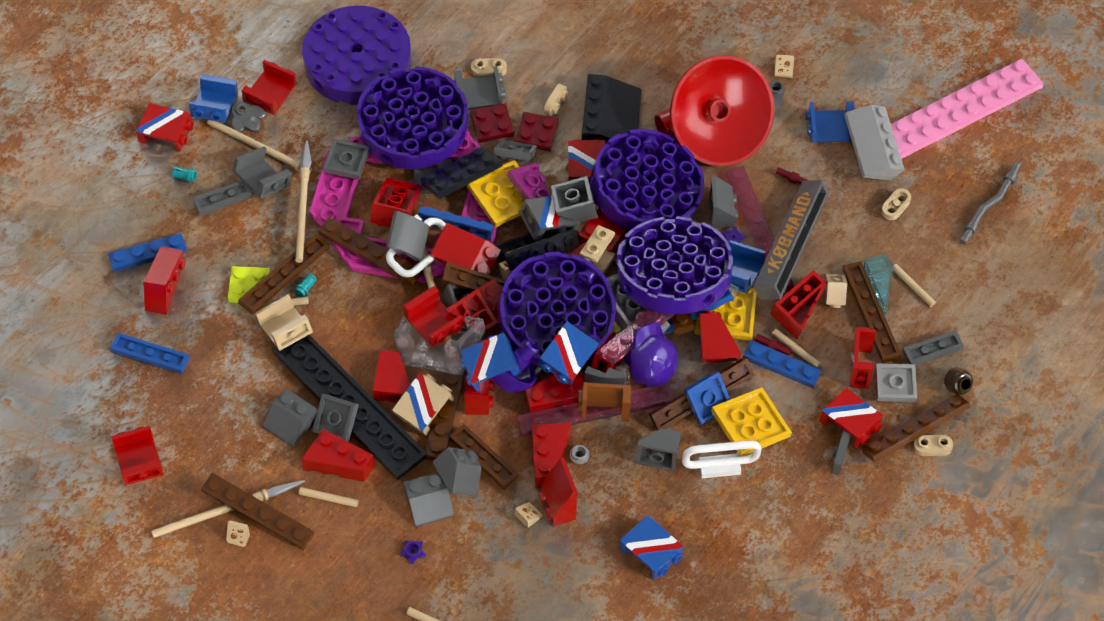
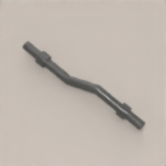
M1014 162L1010 171L1005 174L1004 182L997 194L979 206L971 222L967 223L960 243L967 244L971 235L975 234L978 228L977 225L985 211L1002 200L1010 184H1013L1016 179V174L1021 167L1019 162Z

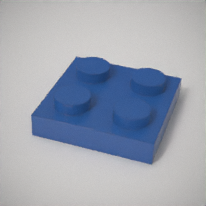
M718 371L712 372L684 389L698 424L701 425L714 418L711 412L713 406L731 400Z

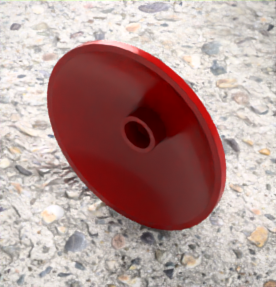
M711 56L697 62L682 75L674 89L670 109L654 116L655 126L658 132L667 134L674 139L676 138L681 147L683 145L686 146L695 156L694 159L712 166L735 165L755 154L766 141L774 120V98L767 79L753 64L735 56Z

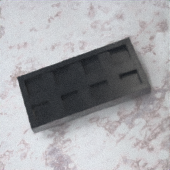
M481 147L450 164L444 165L441 169L427 174L420 181L424 188L438 199H441L503 165L498 157L484 147Z

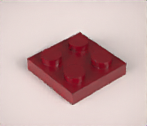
M506 103L470 110L478 143L514 136Z
M523 112L515 142L537 145V149L551 152L559 118Z

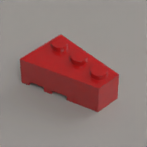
M160 247L143 281L145 311L167 315L181 270L184 269L186 263L185 258H183V250Z
M579 371L571 386L567 383H561L557 380L556 375H552L525 390V403L530 419L578 408L579 390H583L584 386L581 372Z
M324 429L301 459L303 471L309 472L313 470L328 475V473L340 475L341 478L363 482L375 467L374 455Z

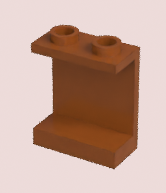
M584 382L583 390H579L578 411L582 412V419H586L587 406L622 408L621 422H629L631 385Z

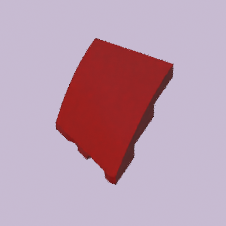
M493 278L446 309L456 317L461 315L465 323L482 333L499 321L498 306L502 290L495 278Z

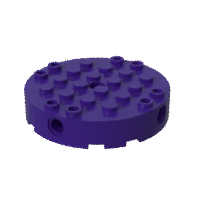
M347 6L328 12L309 28L302 46L305 73L313 88L332 101L338 103L339 101L349 102V105H358L360 96L365 88L378 76L387 75L389 71L404 67L405 69H410L412 61L410 38L405 27L391 14L370 6Z
M402 67L391 70L389 74L382 77L378 76L360 96L357 106L359 135L363 145L369 147V152L385 164L403 169H421L434 166L451 157L465 140L468 131L466 97L463 91L457 87L455 81L439 71L425 67H415V69H405Z
M634 129L629 130L628 133L621 135L619 133L613 136L601 148L592 167L590 186L595 202L600 210L616 225L630 231L635 226L655 218L676 219V216L692 218L704 193L703 172L700 165L698 166L694 160L695 156L684 145L681 147L674 141L673 137L654 130Z
M676 216V219H665L664 217L651 219L631 229L625 235L622 243L619 244L617 251V279L623 292L636 304L646 309L664 314L698 312L715 304L727 292L732 278V250L726 238L718 230L704 222L699 224L693 222L692 218Z
M548 252L536 257L533 256L518 265L504 284L498 306V320L501 332H504L509 343L516 349H521L528 340L534 342L538 346L539 352L531 358V363L539 367L540 357L566 322H569L598 342V350L609 338L616 315L615 296L604 274L586 259L574 254H561V252ZM553 308H558L561 312H554ZM594 354L591 355L587 361L591 360L594 357Z

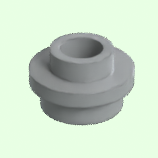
M576 445L570 450V459L575 464H584L589 459V451L583 445Z

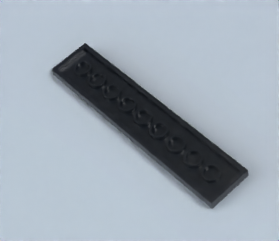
M310 335L280 351L276 346L272 348V353L319 401L322 394H327L359 404L351 434L374 455L396 480H399L427 458V452Z

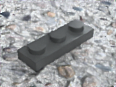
M241 180L193 197V202L199 215L202 216L252 198V192Z
M955 330L905 347L902 352L907 362L916 366L963 350L964 345Z

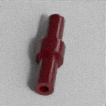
M780 167L776 170L777 175L788 179L793 184L798 183L801 185L802 181H809L800 177V174L794 171L789 172Z
M757 334L754 341L788 356L792 353V349L779 344V341L773 338L770 340L760 334Z

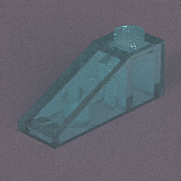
M887 254L866 258L863 267L884 315H886L894 265L892 260L888 259Z

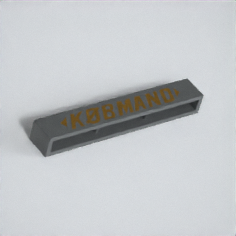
M823 180L802 181L797 190V194L791 203V207L785 216L773 246L754 283V290L757 292L760 300H781L829 194Z

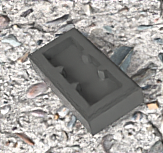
M845 430L843 431L839 446L835 445L832 455L836 457L832 473L838 475L841 472L851 436Z

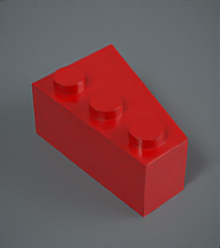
M813 270L785 294L781 300L774 304L770 314L792 336L798 339L827 282Z
M490 378L478 383L480 391H476L474 386H469L466 379V415H489V408H493V396H490V391H494V382Z
M571 423L532 425L535 488H541V482L559 459L564 457L571 436Z

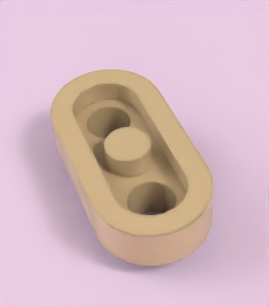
M479 58L472 61L471 73L476 77L494 75V66H497L498 73H502V76H504L507 72V64L503 59Z
M560 83L556 86L545 104V114L552 116L558 112L562 100L565 101L568 96L567 86Z
M906 189L895 190L883 204L882 216L887 220H896L909 206L911 201L910 192Z
M922 435L915 439L913 444L914 452L920 456H946L951 453L953 448V440L947 435Z

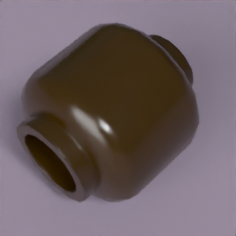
M955 367L946 373L944 384L949 391L958 395H964L971 390L973 377L968 371Z

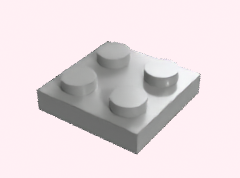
M876 364L877 401L916 402L915 364Z

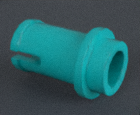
M174 166L175 170H172L173 178L185 179L188 182L195 181L197 178V171L194 168L186 169Z
M307 273L300 284L295 286V294L299 297L307 296L308 291L317 281L315 276Z

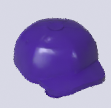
M658 322L641 326L635 331L633 349H627L624 353L625 363L631 364L633 380L646 387L666 384L678 367L675 345L670 340L664 338L663 331Z
M529 340L521 349H516L511 345L521 373L513 376L511 371L508 370L491 378L497 386L508 393L522 392L532 387L536 381V373L531 363V358L539 352V349L534 342Z

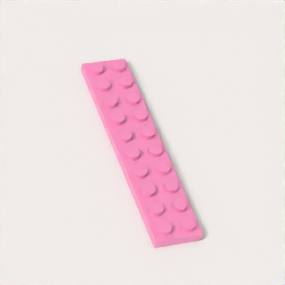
M1020 59L892 123L891 127L901 159L1041 89L1044 83L1027 63Z

